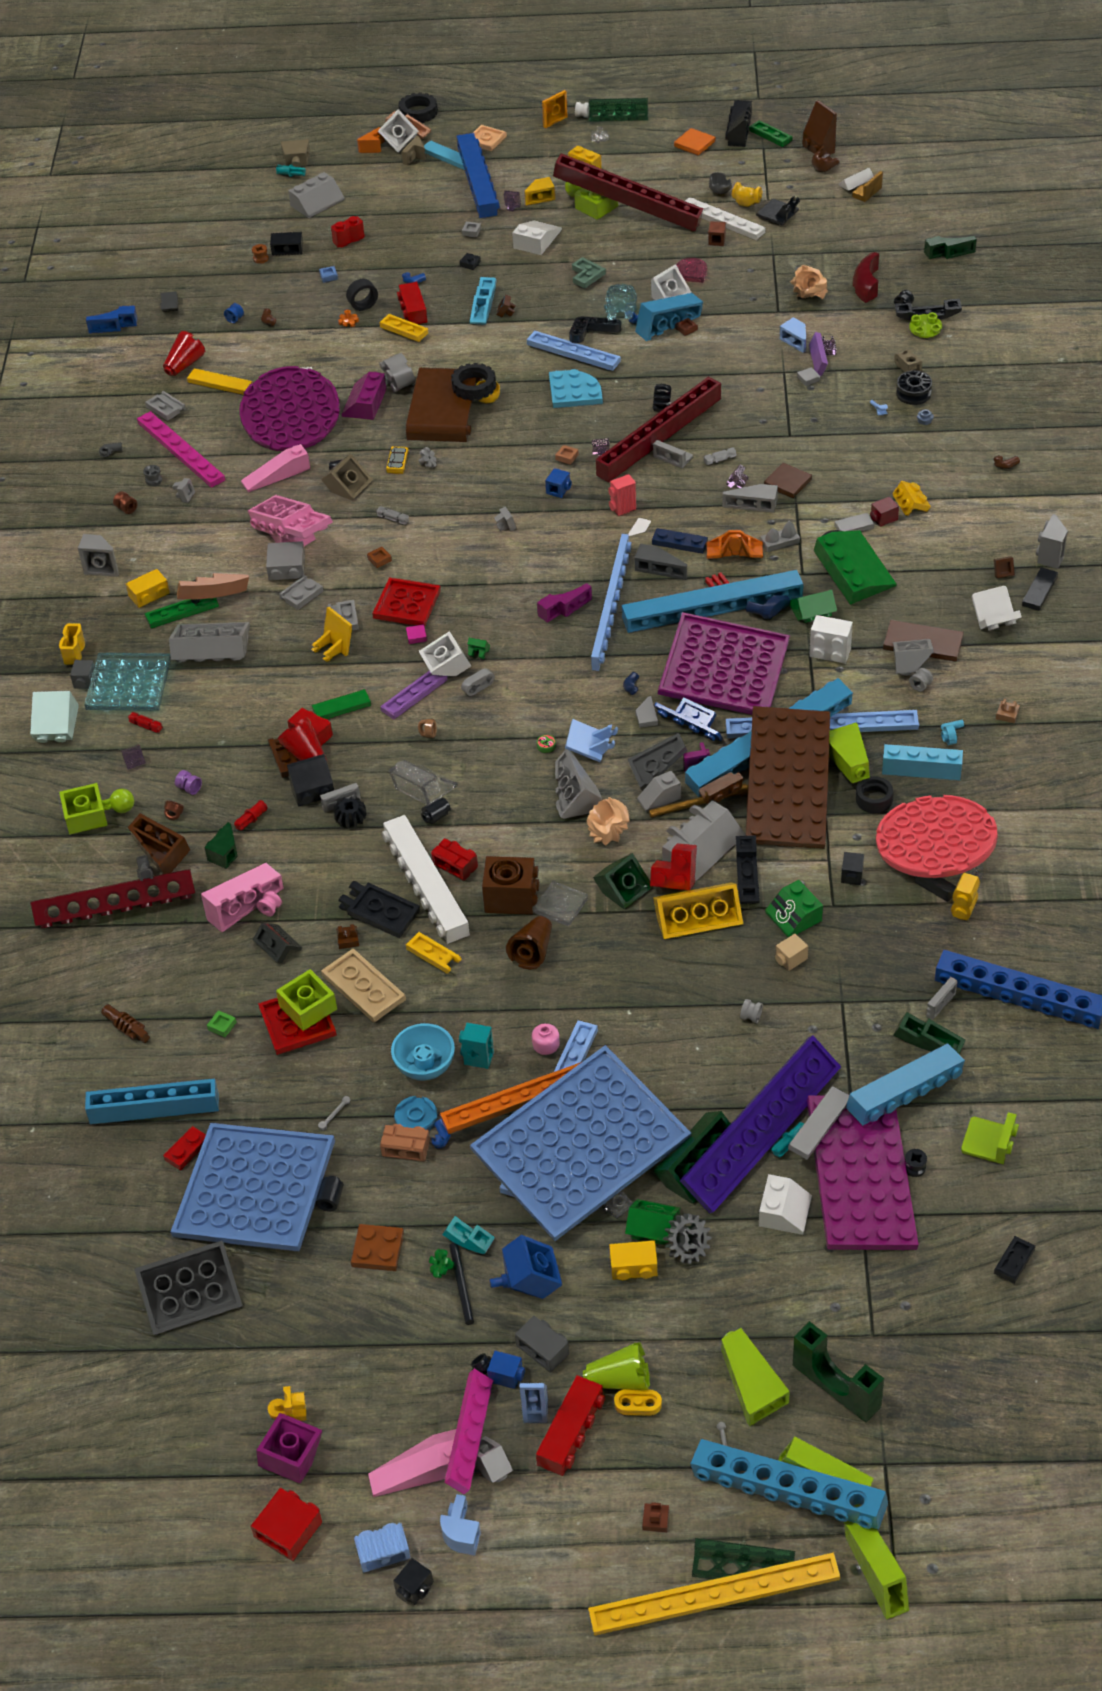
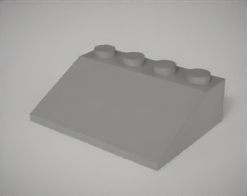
M250 622L178 624L169 638L171 660H176L177 662H186L187 659H194L196 662L205 661V659L221 661L224 658L241 660L247 652Z

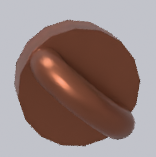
M167 800L164 805V814L170 820H177L180 814H182L184 806ZM169 810L176 812V814L174 816L169 813Z

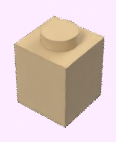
M793 934L776 945L775 959L779 965L784 966L790 971L808 959L809 946L796 934Z

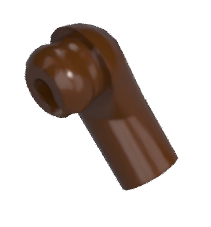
M264 309L261 321L266 325L274 326L277 321L276 318L271 315L270 309Z
M1001 455L993 458L994 465L998 468L1009 469L1020 463L1018 456L1008 460H1003Z

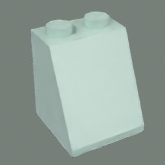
M70 691L33 692L30 735L35 741L46 743L48 740H55L56 742L72 740L79 704Z

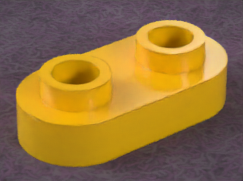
M623 1389L616 1393L614 1406L616 1411L622 1415L652 1416L661 1410L662 1398L655 1390ZM623 1403H629L630 1405H629V1406H623L622 1404H623ZM648 1403L654 1404L651 1407L646 1406Z

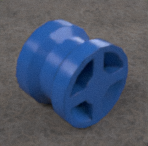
M233 303L230 308L224 311V316L227 321L233 324L238 321V318L244 316V310L239 304Z

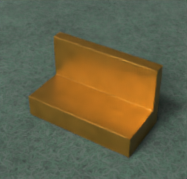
M880 171L868 182L860 185L852 192V197L863 202L870 199L882 188L883 172Z

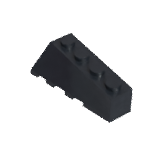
M734 100V105L730 108L729 122L727 123L725 134L728 146L746 147L752 116V101Z

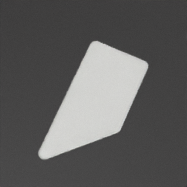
M638 518L630 530L629 536L645 532L651 521Z

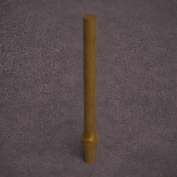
M746 783L742 784V789L725 798L736 795H748V785ZM701 796L649 810L650 817H655L690 808L693 805L705 804L706 802Z

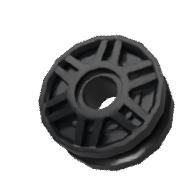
M912 370L901 374L897 379L896 395L898 399L909 405H919L927 402L931 398L932 379L928 374L921 371Z

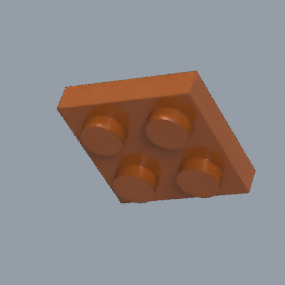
M359 1224L351 1266L355 1268L396 1271L404 1236L403 1228Z

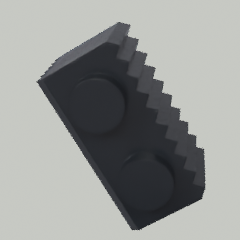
M302 232L271 233L270 247L272 256L302 255Z

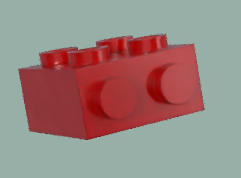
M280 1487L252 1523L251 1529L254 1538L294 1561L322 1524L320 1510L315 1504L311 1502L305 1503L300 1500V1497L291 1490L287 1492Z

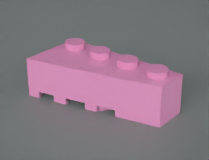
M264 863L201 893L207 920L219 931L224 932L256 909L257 902L263 899L265 892L272 891L278 893L284 888L282 876L267 863Z

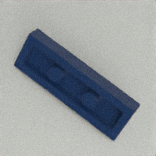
M659 528L656 529L652 538V545L701 554L704 553L707 546L706 542H708V537Z

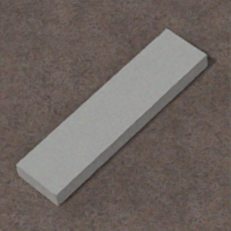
M832 1086L790 1142L788 1149L808 1160L846 1108L849 1095Z

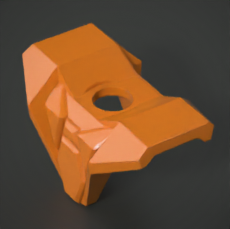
M728 530L723 535L706 542L707 559H717L732 555L763 558V541L749 536L741 530Z

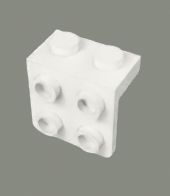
M1006 586L972 594V601L980 630L988 628V631L999 628L1001 624L1010 626L1016 624V620L1021 618L1020 610L1013 611Z

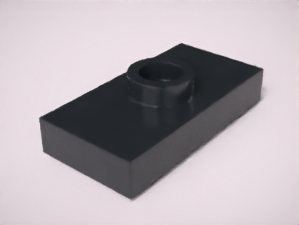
M1014 1236L995 1267L994 1274L1015 1284L1034 1253L1036 1246Z

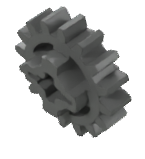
M684 1213L683 1215H676V1221H669L671 1228H665L668 1236L663 1237V1240L668 1241L665 1249L671 1250L670 1257L676 1258L677 1262L691 1264L692 1261L699 1262V1256H706L703 1250L705 1248L710 1249V1246L706 1243L712 1237L707 1236L710 1228L704 1227L705 1220L699 1219L698 1215ZM687 1223L691 1224V1226L684 1227L683 1225ZM688 1250H691V1251H692V1252L687 1253V1254L683 1253L684 1251H688Z

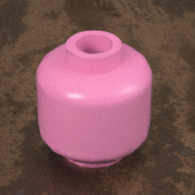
M546 1023L536 1026L532 1031L534 1050L541 1055H549L557 1051L560 1044L558 1029Z

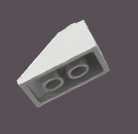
M538 221L519 224L512 232L513 248L542 255L561 232L562 227Z

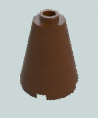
M537 916L508 940L506 953L512 962L515 960L519 963V967L528 970L537 969L544 962L552 930L550 920L544 916Z

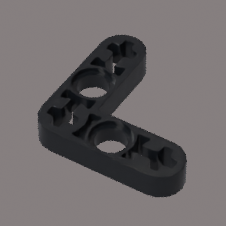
M577 317L569 331V341L572 343L583 342L588 330L620 332L622 321L610 318Z

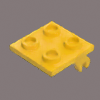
M327 607L324 633L312 644L315 648L311 650L316 653L322 647L332 643L333 646L323 653L326 656L323 660L328 662L339 653L348 656L352 624L331 607Z

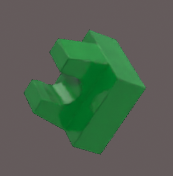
M469 637L467 643L468 656L473 657L474 653L479 651L478 657L484 659L486 653L489 652L490 644L486 640Z

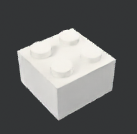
M816 615L811 628L810 657L846 664L851 650L853 622Z

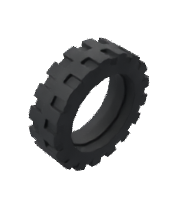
M412 93L411 95H406L405 98H401V101H399V110L403 115L406 116L408 114L421 123L430 121L432 118L434 119L438 113L436 98L427 93ZM414 106H426V107H427V108L422 109V110H410V109H409V108L414 107Z
M468 363L465 366H460L459 369H455L454 374L452 373L451 375L453 393H456L457 397H462L464 400L474 401V399L481 400L483 397L487 398L496 389L495 372L491 370L490 366L485 364ZM473 377L486 380L484 383L476 386L462 384L464 380Z

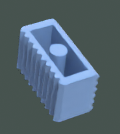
M389 1523L383 1526L382 1529L373 1532L366 1530L354 1537L363 1573L411 1559L402 1523L397 1525Z

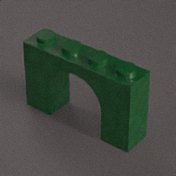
M809 1321L794 1336L792 1366L867 1423L882 1406L884 1378L866 1364L852 1378L844 1374L833 1363L828 1354V1335Z

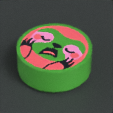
M542 735L537 739V749L540 752L550 753L555 750L556 740L553 736Z

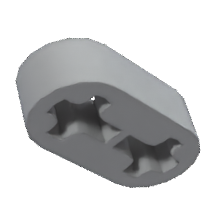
M484 668L465 679L461 689L469 696L475 695L490 686L495 679V675L489 669Z

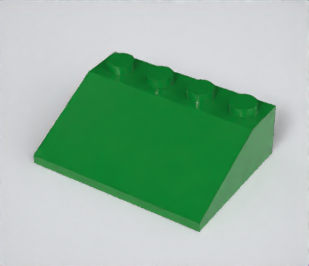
M860 530L831 532L817 538L813 551L850 605L897 585Z

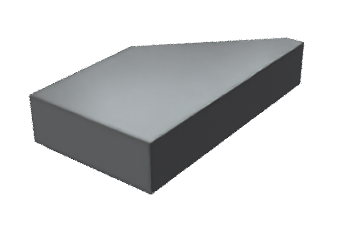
M651 696L647 697L636 709L639 728L658 725Z

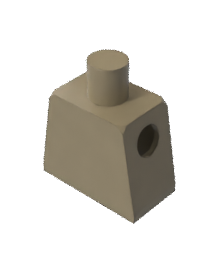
M309 139L281 142L282 155L286 166L301 167L308 165L311 154Z

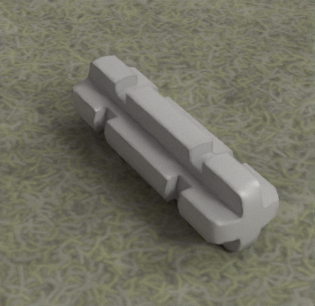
M731 447L727 451L724 449L712 453V455H705L704 463L711 465L713 462L717 463L727 460L728 457L734 458L736 457V450L734 447Z
M382 506L377 509V516L384 518L385 516V519L394 522L399 521L403 525L409 522L407 514H401Z

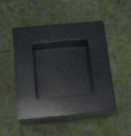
M466 253L459 261L460 267L474 270L481 262V257Z

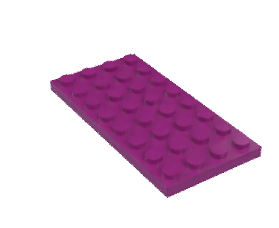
M808 1095L809 1117L825 1096ZM845 1108L814 1150L827 1250H917L919 1244L897 1110L895 1109L891 1113L880 1116L874 1122L870 1121L862 1125Z

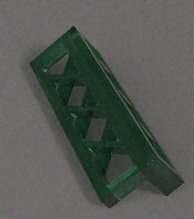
M648 98L589 99V122L648 121Z
M695 1538L692 1577L714 1580L745 1573L753 1566L762 1569L795 1561V1551ZM699 1559L710 1560L714 1567L709 1571L698 1570ZM727 1563H733L739 1570L734 1574H727L722 1567Z

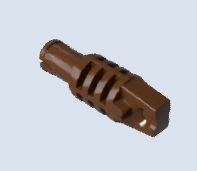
M110 1004L102 1008V1015L112 1021L114 1027L130 1039L136 1038L144 1044L150 1039L147 1031L144 1030L145 1026L128 1013L119 1012Z

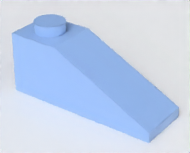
M520 1383L523 1422L547 1423V1385L544 1383Z

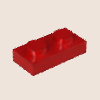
M192 1126L163 1155L164 1160L181 1171L200 1152L206 1134Z

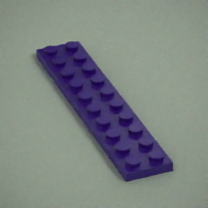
M814 1035L807 1038L680 1180L709 1214L713 1213L807 1107L808 1095L816 1096L841 1068L839 1063Z

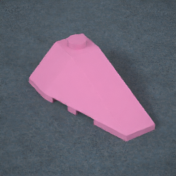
M301 444L286 449L242 479L241 483L248 492L310 470L308 453Z
M456 1429L434 1434L368 1473L373 1497L445 1479Z

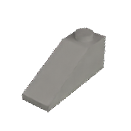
M758 484L724 491L722 494V507L774 513L778 498V486Z

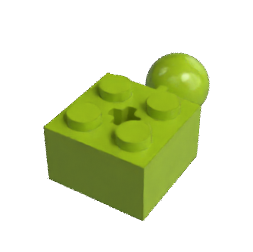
M565 183L566 193L571 197H575V209L596 220L618 207V202L571 183Z
M98 783L59 792L69 835L108 826L104 810L113 809L118 813H126L133 808L135 801L133 794L123 788L115 790L109 799L102 800Z

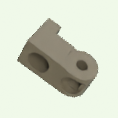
M906 350L894 355L897 367L901 368L904 372L912 370L922 372V361L911 351Z

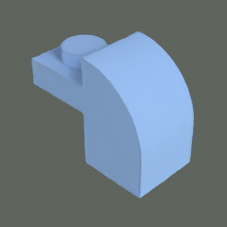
M456 1494L454 1503L449 1505L448 1516L441 1515L440 1517L443 1539L452 1550L475 1555L481 1534L480 1524L478 1521L465 1519L468 1508L466 1496Z

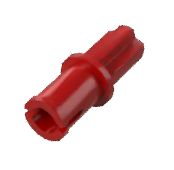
M259 800L253 807L246 809L244 814L234 822L236 829L242 831L252 822H256L257 818L267 811L266 803Z

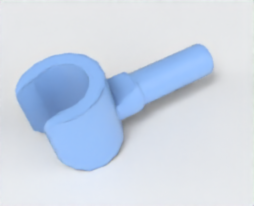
M873 400L870 401V404L876 408L878 415L888 414L886 411L888 408L887 404L879 405Z

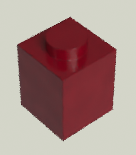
M890 496L871 504L870 517L880 527L898 520L899 506Z

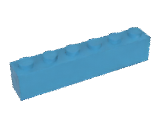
M946 1044L850 1093L846 1109L862 1125L870 1121L874 1122L880 1116L893 1112L897 1107L909 1104L914 1098L926 1095L935 1087L939 1088L945 1082L957 1079L962 1074L965 1060L949 1044Z
M215 1079L86 1092L85 1110L90 1124L219 1111V1092Z

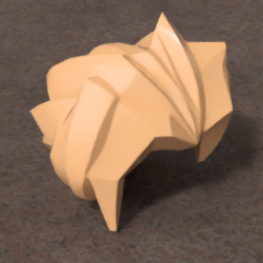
M806 265L800 266L795 271V277L790 281L794 286L793 292H797V297L803 299L818 296L823 300L825 294L828 293L827 279L823 277L818 269Z
M610 797L594 805L587 818L588 830L591 831L590 836L594 837V843L602 842L605 846L611 841L619 842V834H622L623 830L628 829L627 823L630 822L627 807L621 801Z

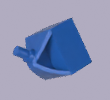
M520 1235L502 1248L505 1274H501V1277L489 1279L491 1288L503 1286V1288H509L544 1299L562 1286L552 1246L524 1235Z

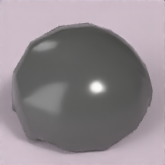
M712 173L709 178V188L717 194H725L732 188L731 179L727 180L724 173Z

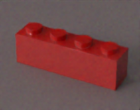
M576 1375L536 1452L537 1466L561 1476L564 1475L567 1468L571 1469L577 1448L581 1449L584 1444V1434L587 1428L591 1429L594 1424V1414L604 1404L603 1385Z

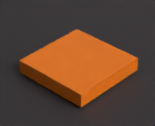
M690 128L674 142V147L699 156L715 142V136Z

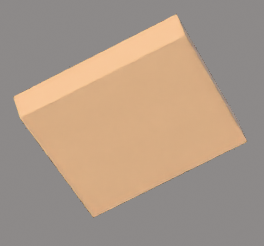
M480 125L473 132L476 139H479L480 147L488 151L495 149L507 137L505 131Z

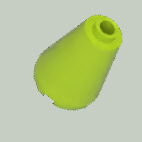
M640 1342L633 1343L587 1364L586 1369L583 1370V1378L603 1385V1389H649L648 1363H645L643 1358L645 1351Z

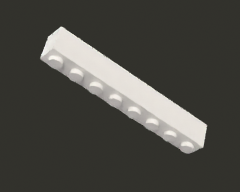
M403 815L384 822L383 839L386 843L389 842L391 853L393 856H397L399 867L401 869L404 868L406 879L409 883L412 882L415 895L421 897L422 907L424 910L427 909L429 911V918L432 924L436 923L439 936L444 937L447 944L469 936L467 919L406 816Z

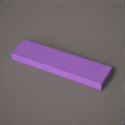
M429 670L380 706L381 711L393 720L446 682L447 676L432 675Z

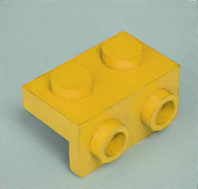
M901 481L893 492L895 500L907 516L910 515L913 509L928 512L931 507L927 497L920 490V486L914 482Z

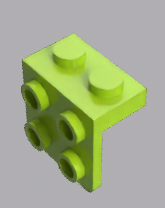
M1008 1112L1005 1124L972 1117L965 1134L961 1152L1004 1165L1006 1155H1011L1014 1142L1011 1141L1012 1136H1017L1019 1124H1016L1017 1114Z

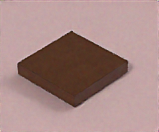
M782 463L764 481V484L778 486L779 493L794 498L812 480V474Z

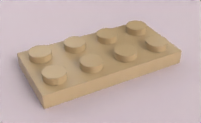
M351 949L321 970L322 976L373 1023L406 1000V996L354 949Z

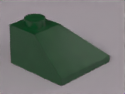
M633 853L608 865L593 877L602 893L623 909H626L653 887L650 886L649 878Z

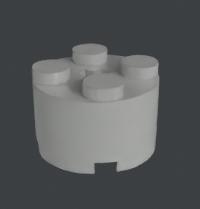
M402 353L379 363L380 368L385 373L386 384H390L393 392L399 391L415 382L413 371L406 364L408 361Z

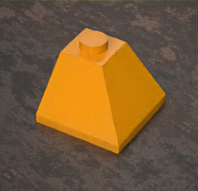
M566 90L542 101L544 128L568 117Z

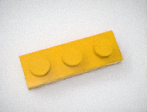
M388 314L379 322L380 328L420 342L428 334V328Z

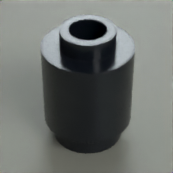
M437 798L422 807L421 817L426 823L434 824L448 815L451 807L445 798Z

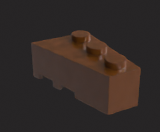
M141 813L128 826L134 841L162 874L171 873L190 851L185 837Z

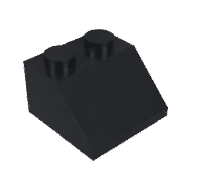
M324 754L287 765L291 790L298 807L321 800L320 795L334 791L333 781Z

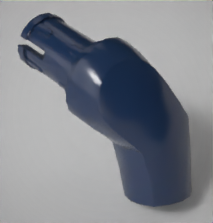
M774 595L765 604L748 601L746 612L761 615L763 619H771L790 605V598L786 595Z

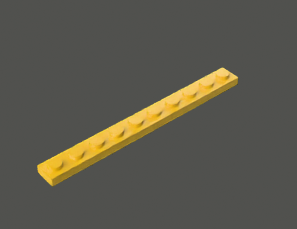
M833 1552L588 1608L595 1636L840 1580V1573Z

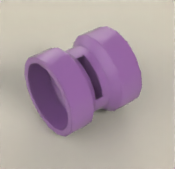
M186 770L180 771L175 779V786L182 790L185 789L191 795L196 794L202 785L200 777L192 776Z

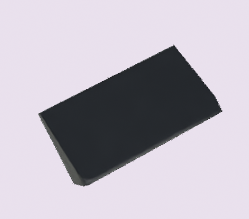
M915 876L916 884L946 902L953 898L956 886L947 880Z

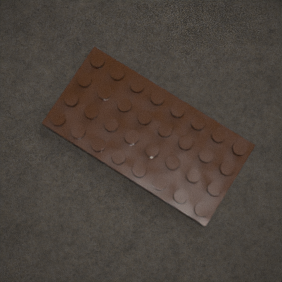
M753 706L746 836L756 835V844L825 849L830 711Z

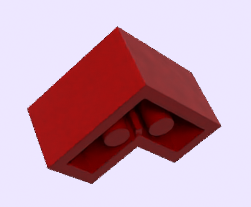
M677 843L672 849L671 862L656 860L651 866L650 886L690 890L695 884L697 845Z

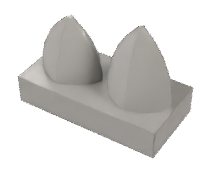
M788 521L783 530L777 531L772 528L766 535L760 536V541H763L766 551L770 552L799 544L800 536L796 532L794 524Z

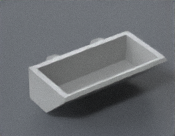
M713 800L703 809L693 805L689 811L695 817H689L688 823L683 822L680 825L681 830L670 826L666 832L673 837H668L667 843L662 846V860L671 862L672 849L677 843L697 845L695 882L736 844V836L746 835L729 810Z

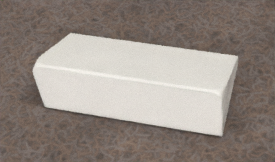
M867 168L844 179L839 185L846 190H851L868 182L874 176L871 169Z

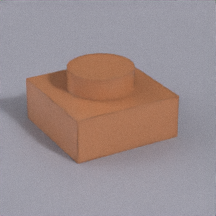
M563 445L556 453L555 458L557 461L571 465L579 455L578 449Z

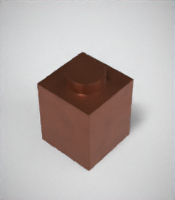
M710 221L708 245L724 246L726 222Z

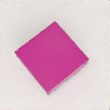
M424 625L406 627L409 644L427 642Z

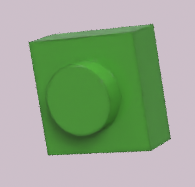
M218 1010L207 1024V1029L222 1037H226L237 1023L236 1018Z

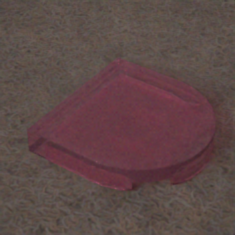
M685 258L676 264L685 281L704 283L707 274V264L703 260Z

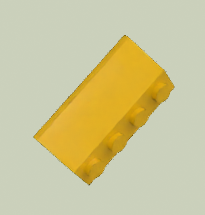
M732 882L653 897L663 939L743 924L737 884Z

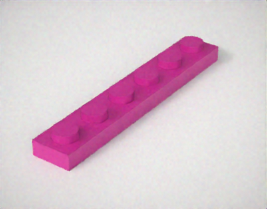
M475 1368L468 1375L444 1482L462 1494H466L471 1487L493 1383L491 1378Z

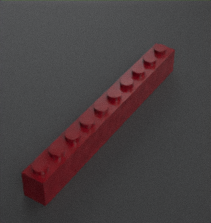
M562 153L555 162L553 173L555 178L696 232L701 222L704 208Z
M708 376L595 459L596 476L608 483L651 452L653 450V443L656 440L666 441L721 400V383Z

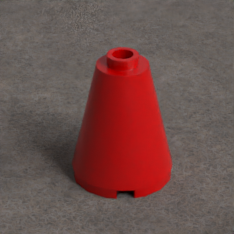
M181 331L177 335L163 364L164 372L167 375L176 376L203 357L206 352L205 347L199 339L196 341L192 338L193 334Z
M307 717L296 722L294 727L286 729L277 738L279 743L299 761L324 754L312 723Z

